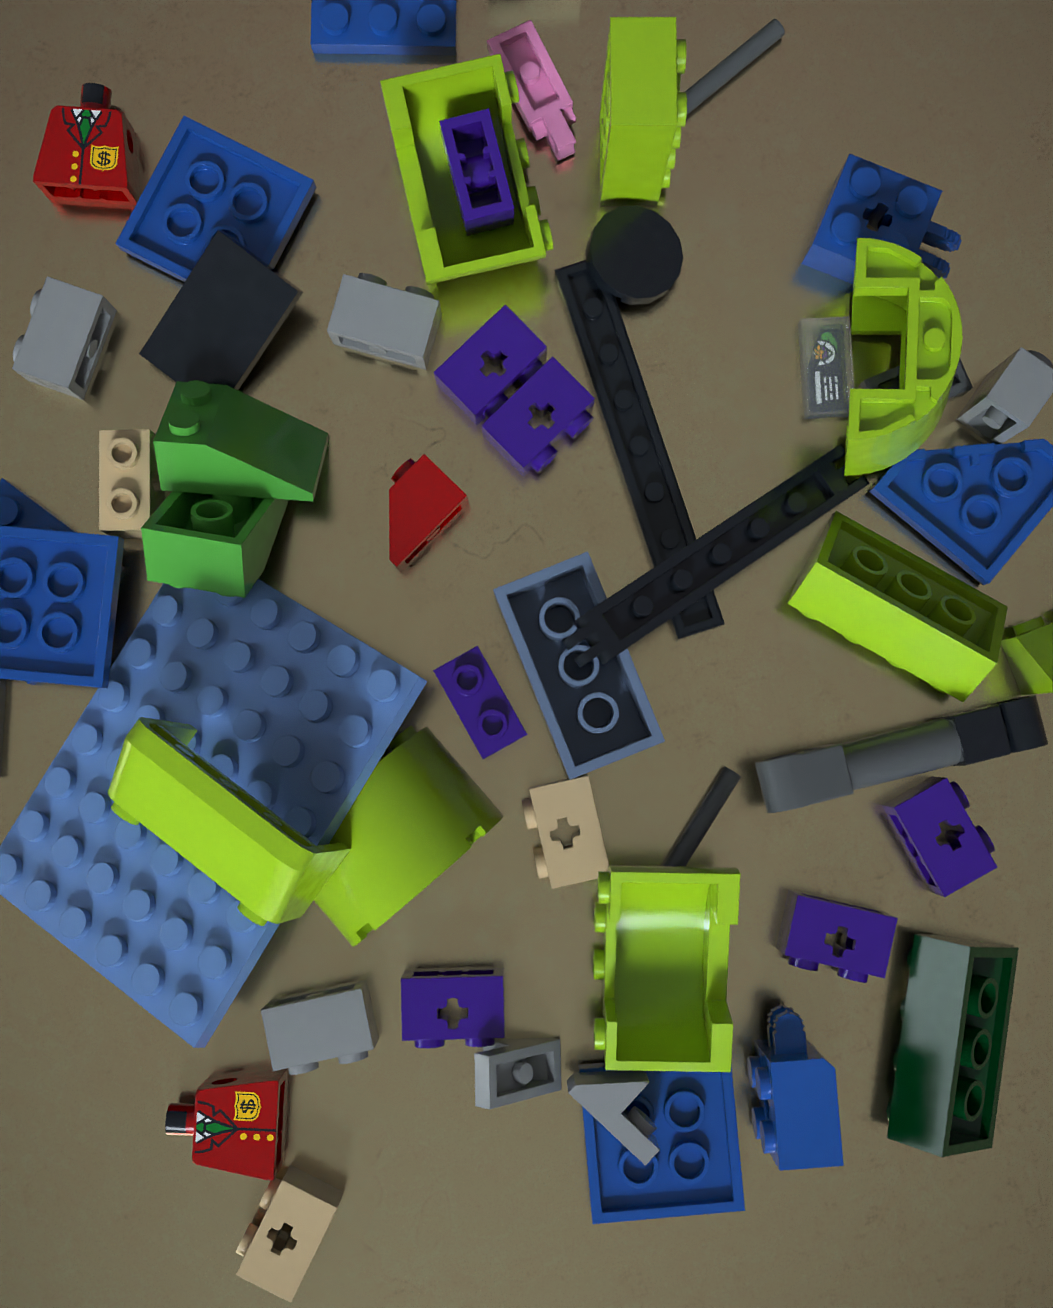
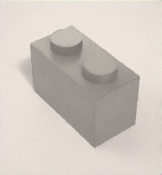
M359 273L358 278L343 274L327 328L333 344L426 370L442 317L439 300L433 299L434 295L431 292L419 287L407 286L405 291L386 286L387 282L372 274Z
M47 276L43 288L37 290L32 298L30 305L32 317L26 333L21 335L15 343L12 369L30 382L84 400L117 310L103 295Z
M1020 347L987 374L956 420L989 443H1004L1028 428L1052 395V362L1039 352L1027 351Z
M367 980L272 1000L261 1009L273 1071L288 1068L289 1075L303 1074L319 1068L318 1061L338 1057L339 1064L357 1062L369 1056L368 1051L373 1050L379 1040Z

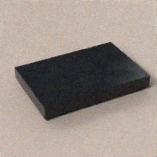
M218 230L139 354L175 382L199 380L208 384L228 385L239 390L303 294V291L226 232Z

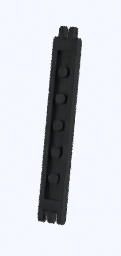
M841 443L573 621L578 631L562 641L567 650H570L585 640L590 647L574 659L578 666L581 668L596 657L604 665L870 484L865 476L859 477L849 484L845 478L846 476H844L845 465L838 469L834 461L839 460L845 455L843 444Z

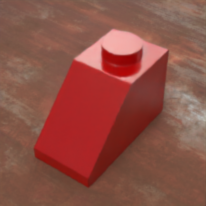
M425 454L416 462L412 458L408 459L396 470L391 478L395 484L389 489V560L400 572L469 504L468 496Z

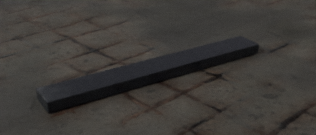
M584 260L555 269V278L651 566L654 568L695 541L696 536L616 298L611 292L607 295L598 288L588 271L587 261ZM714 590L670 619L676 641L725 624Z

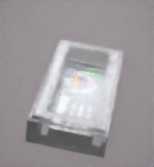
M850 316L800 319L798 334L804 419L848 417L850 388L855 389Z

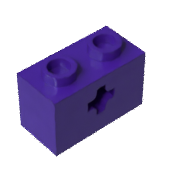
M489 108L439 121L442 142L466 236L513 225L514 205Z
M505 304L433 372L436 385L477 426L485 417L489 419L509 399L508 396L520 384L524 385L544 365L543 362L547 358V346ZM490 363L496 367L503 363V375L499 376L497 373L492 372L486 377L485 365Z
M552 356L481 425L483 437L523 477L532 468L539 473L557 456L559 452L554 447L567 434L574 439L592 422L594 417L590 412L593 410L595 398ZM547 413L551 415L549 429L542 424L535 429L533 428V414L541 418Z
M478 646L433 670L482 759L491 756L528 735Z
M933 776L882 805L930 892L946 897L998 868L990 854L995 851L994 845L986 831L980 825L974 826L965 810L970 807L969 801L955 781L949 782L945 777ZM939 823L949 825L950 830L944 834L947 843L936 841L935 837L941 833Z
M788 890L776 948L784 955L789 956V965L810 971H818L819 963L837 967V975L842 978L867 983L869 975L885 978L898 918L883 911ZM838 930L845 935L843 943L834 942L831 946L825 942L826 933L836 934Z
M504 968L405 970L401 977L402 1041H414V1046L417 1048H438L445 1045V1040L465 1039L466 1046L487 1047L495 1044V1038H505ZM450 998L458 999L459 1007L468 1008L461 1011L459 1019H451L450 1011L443 1009L447 1006Z

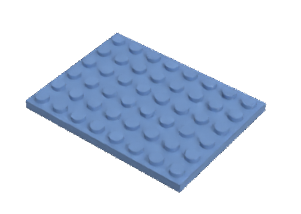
M259 579L245 598L237 596L225 597L215 592L192 588H175L163 583L111 666L108 689H97L0 845V895L193 1048H205L280 924L267 921L264 926H260L250 921L238 910L239 900L141 823L139 825L130 824L112 811L111 805L114 801L108 795V789L126 735L139 717L192 725L198 731L187 746L314 845H326L330 843L427 681Z

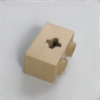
M150 429L99 430V531L105 534L119 536L123 539L142 538L141 527L165 500V491H161L153 444L156 434Z
M585 774L571 780L563 779L529 787L531 798L521 801L528 830L538 828L542 847L533 849L539 879L549 877L551 888L554 889L598 879V871L607 872L609 862L589 775ZM566 817L570 826L578 825V832L571 835L572 844L563 845L559 837L551 838L550 831L558 829L557 819Z
M290 1165L282 1180L275 1177L274 1180L270 1181L258 1205L266 1209L267 1212L259 1227L252 1223L249 1224L235 1252L244 1257L236 1275L291 1303L339 1206L344 1192ZM284 1223L293 1227L288 1238L279 1234Z

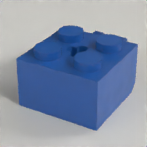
M849 154L836 177L801 264L853 284L857 238H872L894 243L911 250L922 257V263L938 278L943 277L944 279L947 278L951 269L949 267L950 263L920 250V245L924 243L934 248H939V250L951 252L959 249L962 240L958 232L949 230L947 227L931 221L942 190ZM867 224L872 226L876 230V232L868 229L866 227Z
M780 1003L779 1006L770 1009V1013L767 1014L769 1016L767 1019L769 1023L767 1025L768 1039L754 1040L755 1056H748L747 1058L751 1088H757L760 1106L752 1107V1125L755 1139H761L764 1154L770 1153L780 1171L844 1166L835 1067L806 1039V1032L803 1030L805 1025L802 1023L803 1019L799 1018L800 1015L793 1012L794 1009L792 1007L789 1008Z

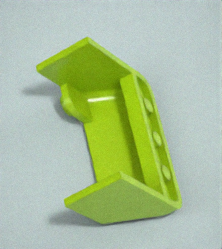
M139 717L125 737L108 789V795L114 801L111 805L112 811L130 824L139 825L141 823L239 900L238 910L250 921L264 926L267 921L280 924L302 917L351 848L343 842L314 845L187 746L198 731L192 725Z

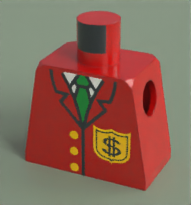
M85 83L81 89L80 107L57 105L51 109L33 175V182L49 200L136 206L140 198L135 132L122 111L111 109L112 91L108 87L97 83Z
M287 1069L206 1079L197 1088L195 1104H169L165 1121L166 1134L193 1136L192 1161L196 1165L263 1180H274L282 1167Z

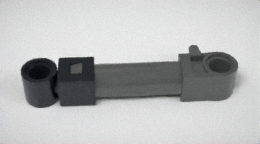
M1029 695L992 703L985 707H977L935 717L932 721L843 743L821 745L755 762V767L766 812L776 813L854 794V790L949 766H966L1011 753L1042 747L1048 744L1037 697L1036 695Z

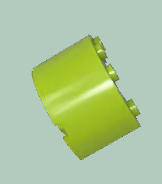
M496 54L381 80L385 106L427 285L546 258V251L553 250L551 230L547 219L538 220L541 210L535 185L526 187L522 169L530 168L528 151L524 138L515 139L512 126V104L519 102V93L513 70L504 72L501 55ZM489 108L514 205V224L466 236L442 142L439 121Z
M857 238L851 335H901L899 389L850 388L844 476L873 473L895 465L915 452L928 439L939 423L946 407L962 349L963 336L960 311L956 299L943 277L938 278L922 263V257L911 250L894 243L872 238Z
M411 725L390 742L389 745L393 751L378 762L329 843L343 842L351 850L316 896L314 902L352 947L365 939L370 931L379 928L465 854L478 838L487 834L504 817L428 727L417 732Z
M609 865L607 872L598 871V902H595L594 931L603 932V949L593 950V980H602L603 1018H594V1050H604L605 1070L731 1072L733 1021L726 1000L730 925H738L741 874L736 867Z

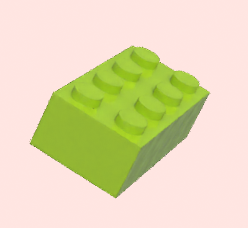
M610 17L599 110L600 206H658L662 188L670 187L671 169L675 167L676 149L680 148L681 127H685L687 117L686 92H680L681 74L685 73L686 39H677L676 17Z

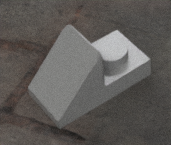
M495 1039L494 1045L483 1047V1052L474 1053L475 1106L494 1109L562 1090L560 1039Z
M646 1071L573 1073L567 1080L568 1093L646 1166L660 1151L656 1137L653 1134L657 1127L638 1107L633 1106L630 1111L626 1109L649 1083Z

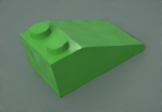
M199 380L176 382L153 440L161 491L311 502L314 501L329 442L328 433L228 385L208 384Z
M172 491L141 527L147 581L169 584L175 588H192L215 592L225 597L237 596L245 598L265 569L289 500Z

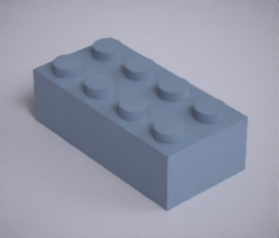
M588 551L493 589L494 596L569 780L665 742L628 648L604 665L596 657L580 668L574 659L590 648L587 642L584 640L570 650H567L562 642L578 631L573 621L607 599Z

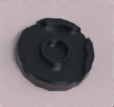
M638 205L619 206L604 214L591 231L585 250L588 271L598 288L607 295L611 292L614 296L622 298L620 302L630 305L649 304L665 295L679 277L683 262L681 242L671 224L656 211Z

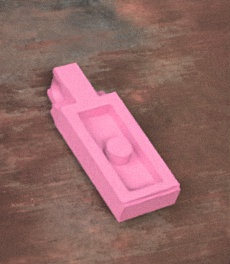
M529 20L487 40V49L490 55H501L504 72L512 70L514 72L519 93V102L515 103L529 132L532 131L536 141L546 137L558 161L576 152L574 149L576 139L569 128V125L576 122V117L573 113V101L532 21Z

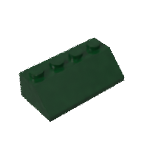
M915 934L914 943L907 957V965L910 970L907 994L903 998L900 1008L903 1020L900 1044L895 1051L893 1059L894 1069L896 1070L893 1095L889 1099L886 1110L889 1121L888 1139L940 1157L992 1148L1018 947L944 935Z

